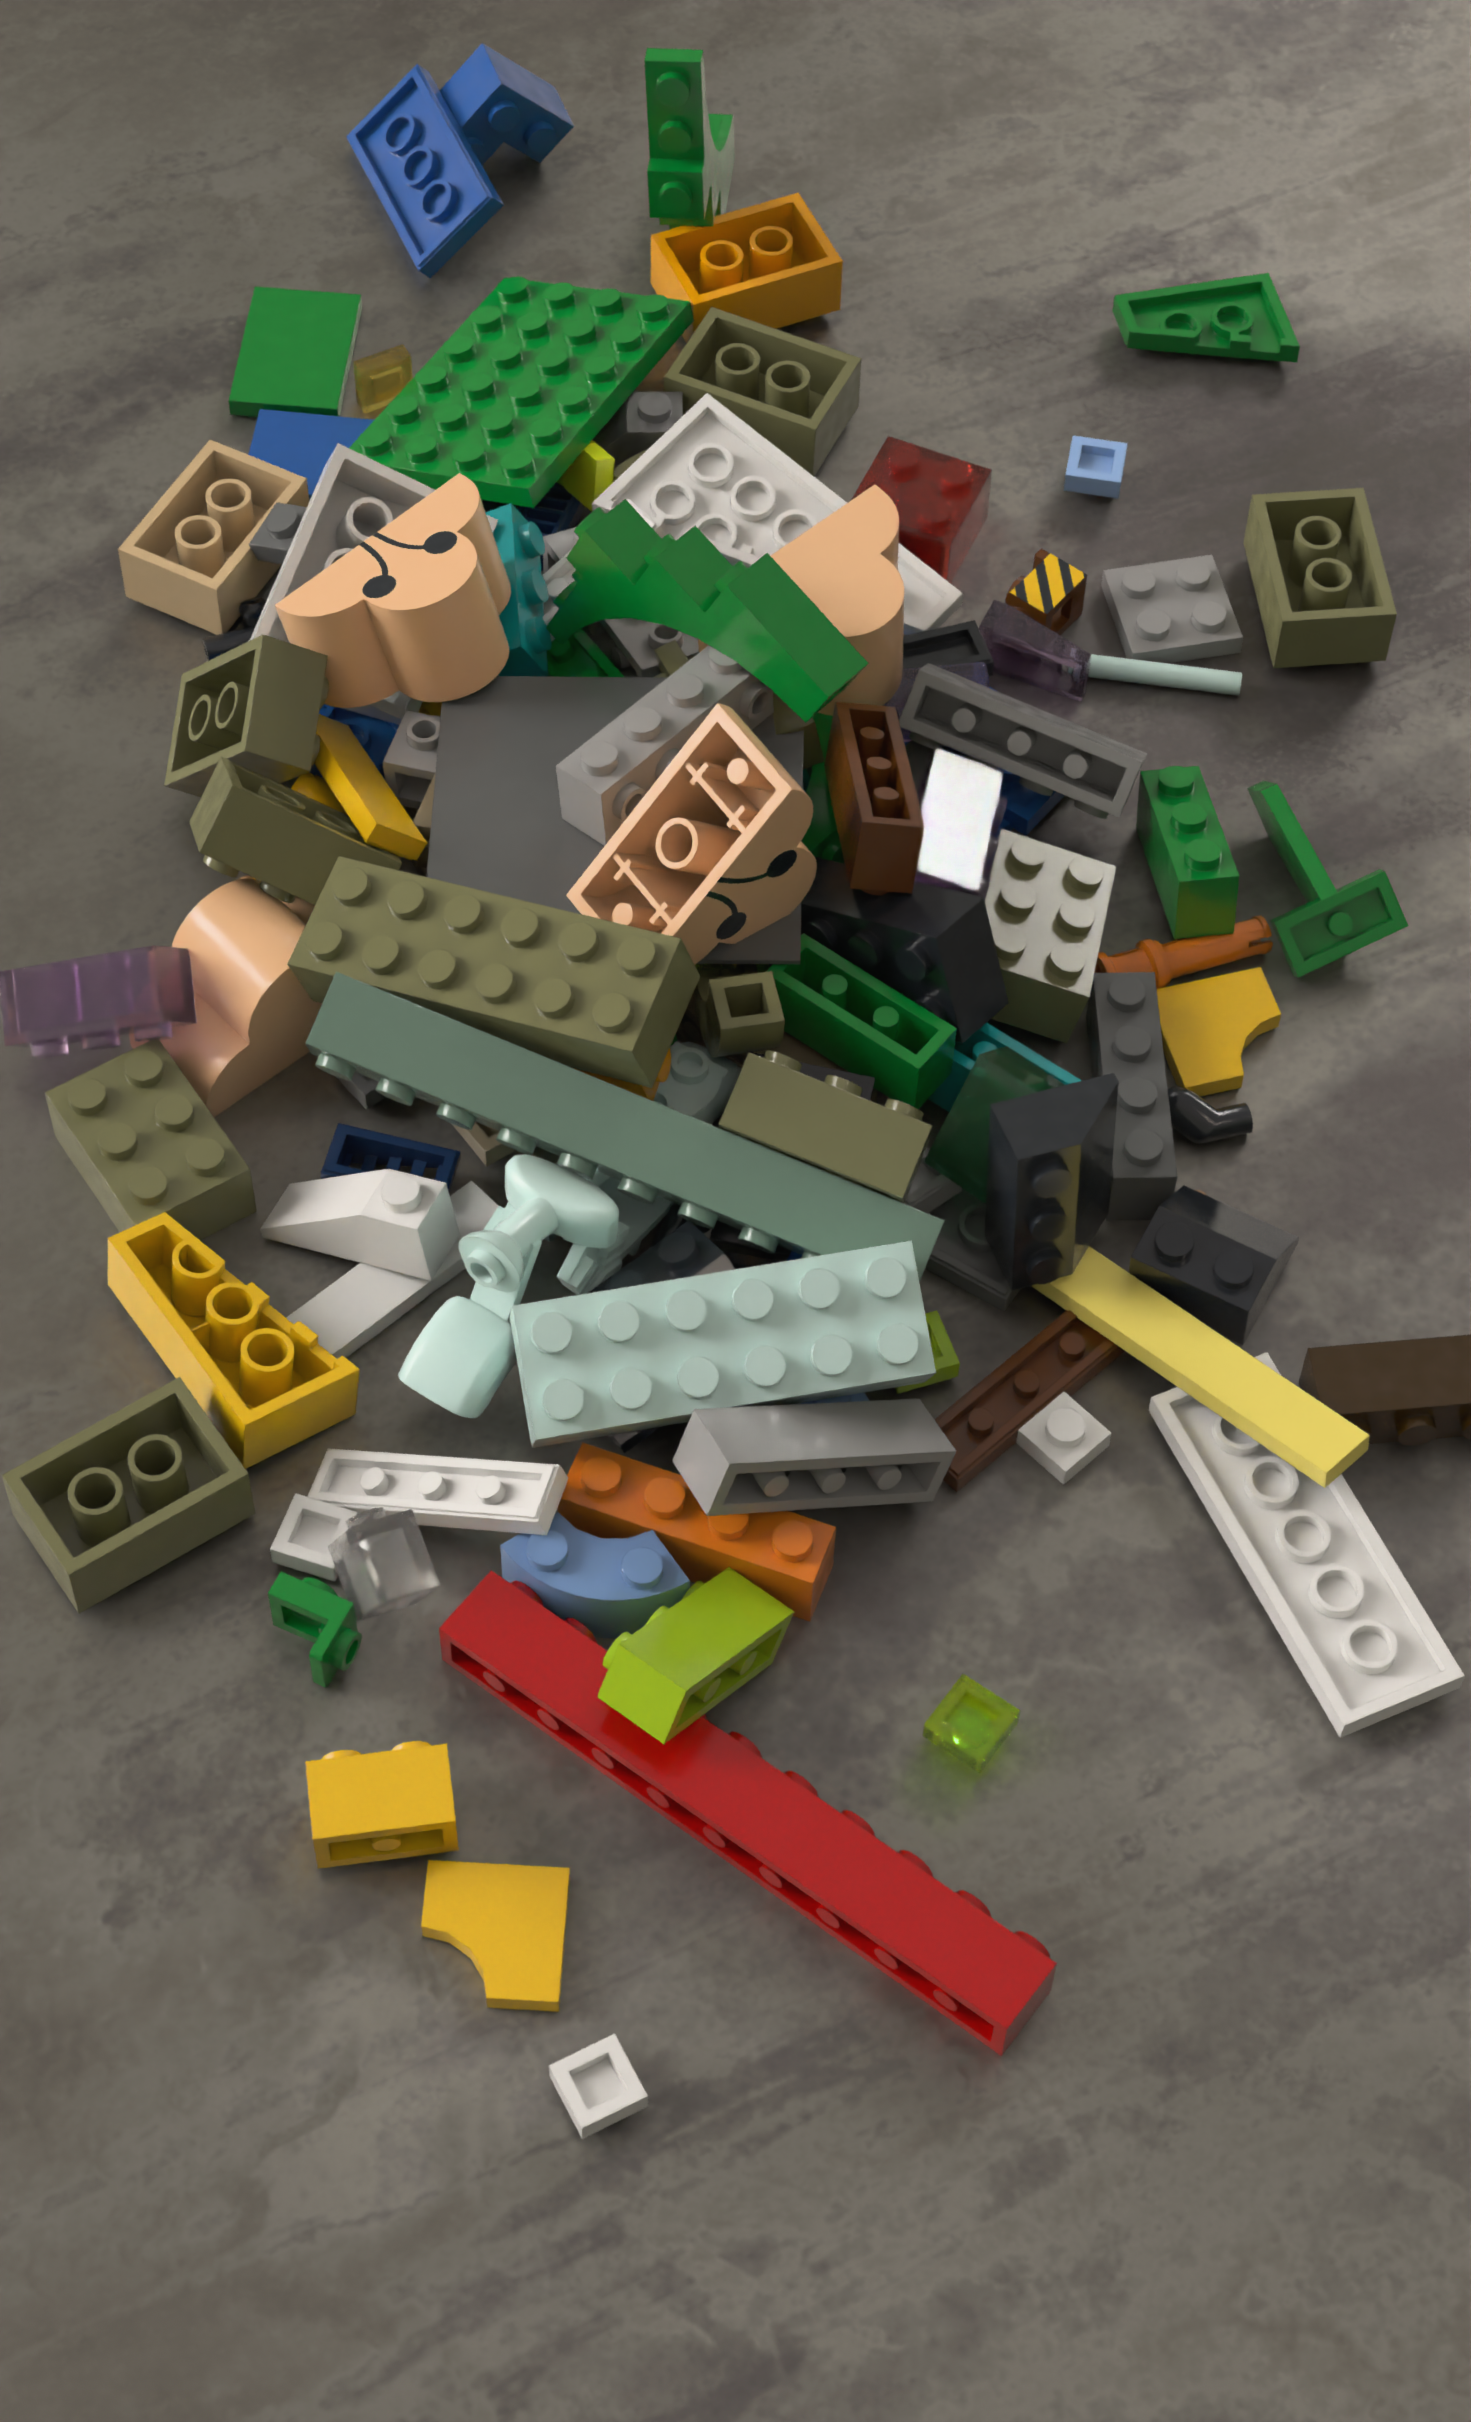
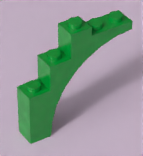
M647 48L644 64L650 155L647 169L650 218H659L660 225H669V229L680 226L713 227L715 216L725 214L735 161L733 114H708L703 50Z
M626 499L607 514L601 507H598L574 530L579 540L566 559L576 569L571 576L575 581L568 585L553 601L558 611L546 626L549 633L562 645L583 627L600 620L632 618L665 625L701 640L738 662V664L776 693L805 723L844 691L868 664L768 553L763 555L749 568L742 561L732 566L696 525L677 540L670 533L661 538Z

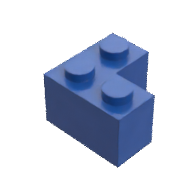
M483 43L440 89L443 98L482 166L503 143L541 163L574 127L555 86Z

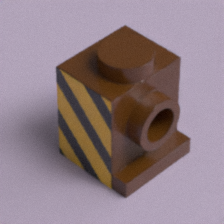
M1041 548L1034 555L1033 570L1026 577L1023 575L1018 577L1007 592L1005 604L1008 606V610L1001 616V625L1004 631L1014 640L1021 641L1038 652L1043 653L1082 615L1087 574Z

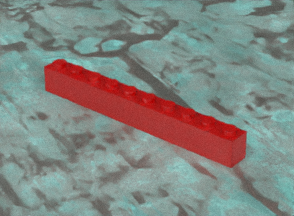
M491 1570L439 1627L441 1655L444 1662L1002 2056L1051 1992L1057 1963L1050 1959L1048 1950L1040 1941L1026 1932L1016 1931L1013 1933L991 1918L989 1909L977 1897L964 1890H958L955 1893L933 1877L932 1871L922 1859L907 1850L896 1852L875 1837L873 1829L863 1818L849 1810H842L840 1813L818 1797L816 1789L809 1781L793 1771L788 1770L783 1773L765 1761L759 1749L742 1734L737 1732L725 1733L706 1720V1715L704 1714L663 1744L600 1700L597 1696L608 1671L603 1666L607 1650L597 1644L595 1636L581 1622L570 1617L563 1620L545 1608L540 1597L526 1584L517 1580L509 1583Z

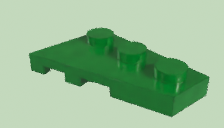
M1269 273L1114 295L1112 311L1127 348L1296 363L1298 361L1300 345Z

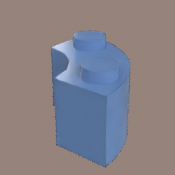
M558 1512L554 1515L547 1535L520 1533L500 1545L502 1578L509 1583L517 1580L526 1584L540 1597L545 1608L563 1620L570 1617L581 1622L595 1637L617 1638L626 1631L630 1634L635 1633L645 1626L658 1608L661 1606L671 1608L682 1600L690 1588V1580L653 1530L628 1539L599 1538L576 1529Z

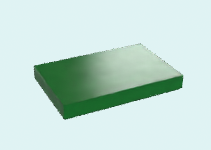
M255 286L228 400L230 415L258 417L259 410L264 409L340 416L362 313L361 294Z

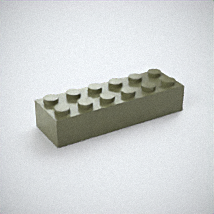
M338 856L287 964L310 998L315 1002L323 1003L337 971L566 1066L652 1088L700 978L681 938Z

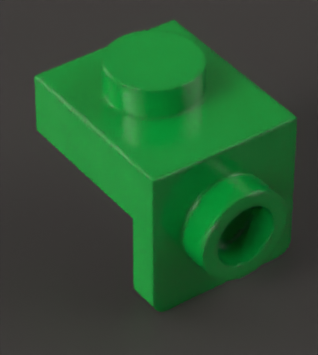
M281 1571L268 1592L273 1625L314 1643L309 1652L313 1683L326 1688L338 1669L346 1671L350 1667L361 1644L362 1635L357 1630L354 1603L339 1597L330 1586L318 1579L305 1577L303 1580H300Z

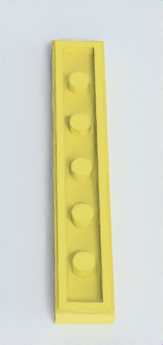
M1090 1246L1073 1274L1060 1277L1048 1284L1031 1285L1065 1310L1072 1311L1077 1315L1078 1319L1324 1488L1368 1450L1369 1434Z

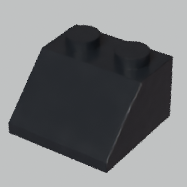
M1183 1185L1158 1207L1130 1257L1129 1273L1220 1335L1243 1345L1293 1254L1299 1237Z

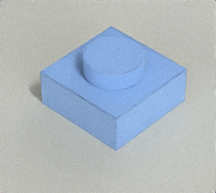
M1073 436L1065 475L1064 491L1119 498L1128 443Z

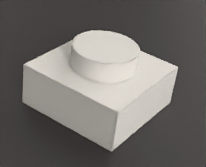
M1062 1392L1018 1430L1016 1443L1064 1485L1109 1447L1112 1433L1066 1392Z
M295 1493L270 1548L272 1562L336 1581L360 1526L358 1512Z
M615 2034L549 2065L550 2078L582 2139L648 2107V2095Z

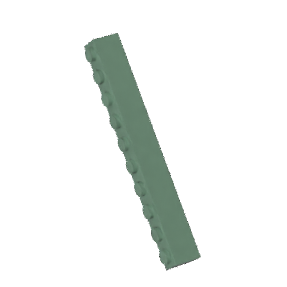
M337 971L305 1042L310 1053L318 1056L315 1066L331 1075L351 1081L354 1073L357 1072L379 1081L375 1090L392 1100L411 1106L414 1098L418 1097L439 1106L436 1116L453 1125L472 1130L475 1121L498 1130L499 1133L496 1140L507 1147L529 1155L533 1154L536 1146L560 1156L557 1165L583 1178L593 1180L596 1171L620 1180L617 1190L631 1198L653 1204L656 1196L681 1205L678 1215L692 1223L714 1229L718 1220L740 1229L741 1233L738 1240L770 1254L775 1253L778 1245L801 1254L802 1259L912 1241L920 1282L945 1221Z

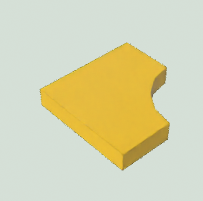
M1261 967L1157 989L1163 1052L1176 1085L1191 1090L1200 1097L1241 1088L1244 1078L1241 1057L1244 1049L1258 1035L1279 1027L1281 1012Z
M428 1860L421 1922L422 1936L448 1942L471 1958L484 1980L487 2008L559 2012L570 1868Z

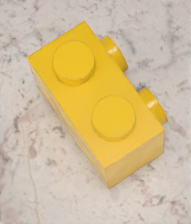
M410 1741L395 1746L391 1751L361 1754L354 1750H338L326 1754L322 1759L305 1761L312 1839L318 1869L459 1851L447 1743L431 1745L423 1741Z

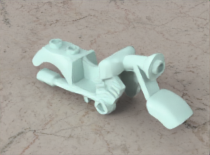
M676 1041L670 1046L671 1068L669 1076L665 1082L659 1083L654 1102L712 1125L724 1113L742 1068L724 1056L712 1057L706 1047L689 1041L679 1043ZM527 1154L514 1155L505 1166V1193L509 1201L506 1207L498 1206L482 1231L469 1233L459 1241V1251L465 1263V1268L476 1281L470 1299L455 1296L448 1299L438 1309L409 1351L398 1374L399 1379L416 1392L456 1415L466 1418L480 1416L516 1363L517 1358L510 1313L513 1305L521 1303L542 1240L545 1239L551 1242L558 1235L563 1237V1240L573 1243L557 1274V1278L562 1285L576 1295L587 1294L618 1272L623 1263L621 1260L628 1253L632 1256L637 1253L641 1240L667 1215L674 1202L656 1196L653 1204L644 1203L618 1191L617 1188L620 1180L596 1171L593 1180H590L539 1157Z

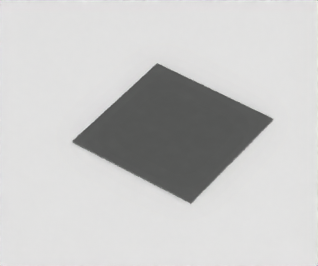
M497 676L488 685L468 696L442 702L426 877L581 914L566 895L601 852L604 845L562 819L556 765L666 678ZM772 713L752 731L803 789L804 730L776 735ZM801 903L789 915L735 944L719 942L697 964L800 965Z

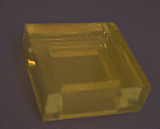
M403 344L353 361L356 400L364 414L387 406L413 378L411 355Z

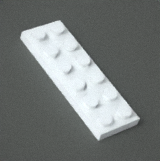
M1267 1352L1255 1357L1280 1374ZM1179 1387L1151 1397L1148 1411L1340 1738L1460 1688L1465 1675L1342 1474L1326 1488L1322 1487Z

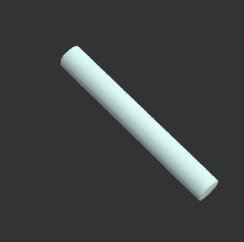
M1070 652L1068 675L1238 696L1242 681V672Z

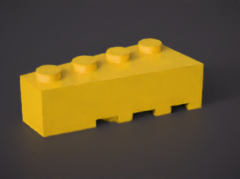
M166 1212L108 1238V1286L176 1379L180 1377L245 1469L356 1414L360 1369L343 1355L338 1359L318 1344V1335L298 1320L293 1324L269 1304L270 1296L253 1282L245 1285L225 1269V1260Z

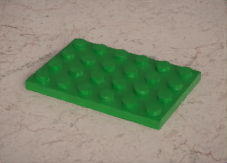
M519 276L505 277L349 449L435 490L461 473L476 485L481 500L506 504L512 503L513 505L535 508L694 321L690 301L669 299L663 295L646 296L623 293L611 288L599 290L576 287L565 282L553 284L530 281Z

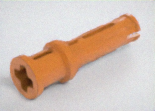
M1257 915L1251 919L1235 923L1234 933L1181 938L1160 944L1157 940L1144 939L1138 941L1135 948L1109 956L1104 952H1099L1095 973L1155 972L1156 989L1164 988L1170 984L1171 979L1254 955L1269 953L1272 950L1273 942L1270 940L1262 942L1261 939L1271 937L1272 933L1265 918Z

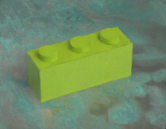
M728 1567L707 1583L702 1581L694 1583L682 1600L671 1608L666 1606L658 1608L645 1626L635 1633L630 1634L626 1631L617 1637L604 1657L603 1666L608 1671L597 1697L658 1741L665 1744L772 1664L794 1611Z

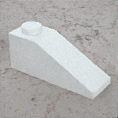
M392 1169L291 1183L260 1229L262 1237L430 1281L433 1280L460 1235L445 1182Z

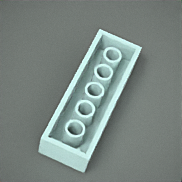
M912 1241L513 1305L510 1313L532 1448L689 1422L694 1409L792 1405L924 1383L936 1373Z

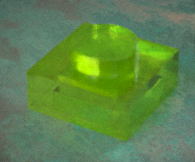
M962 1674L924 1723L922 1736L978 1773H981L1018 1724L1020 1710L965 1674Z

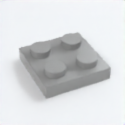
M1212 555L1103 570L1101 587L1127 659L1175 663L1241 652L1243 636Z

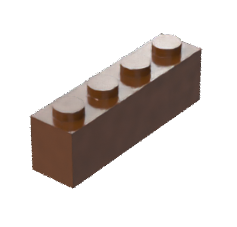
M835 702L824 768L849 887L851 889H861L868 894L877 896L888 892L912 894L925 825L896 708Z

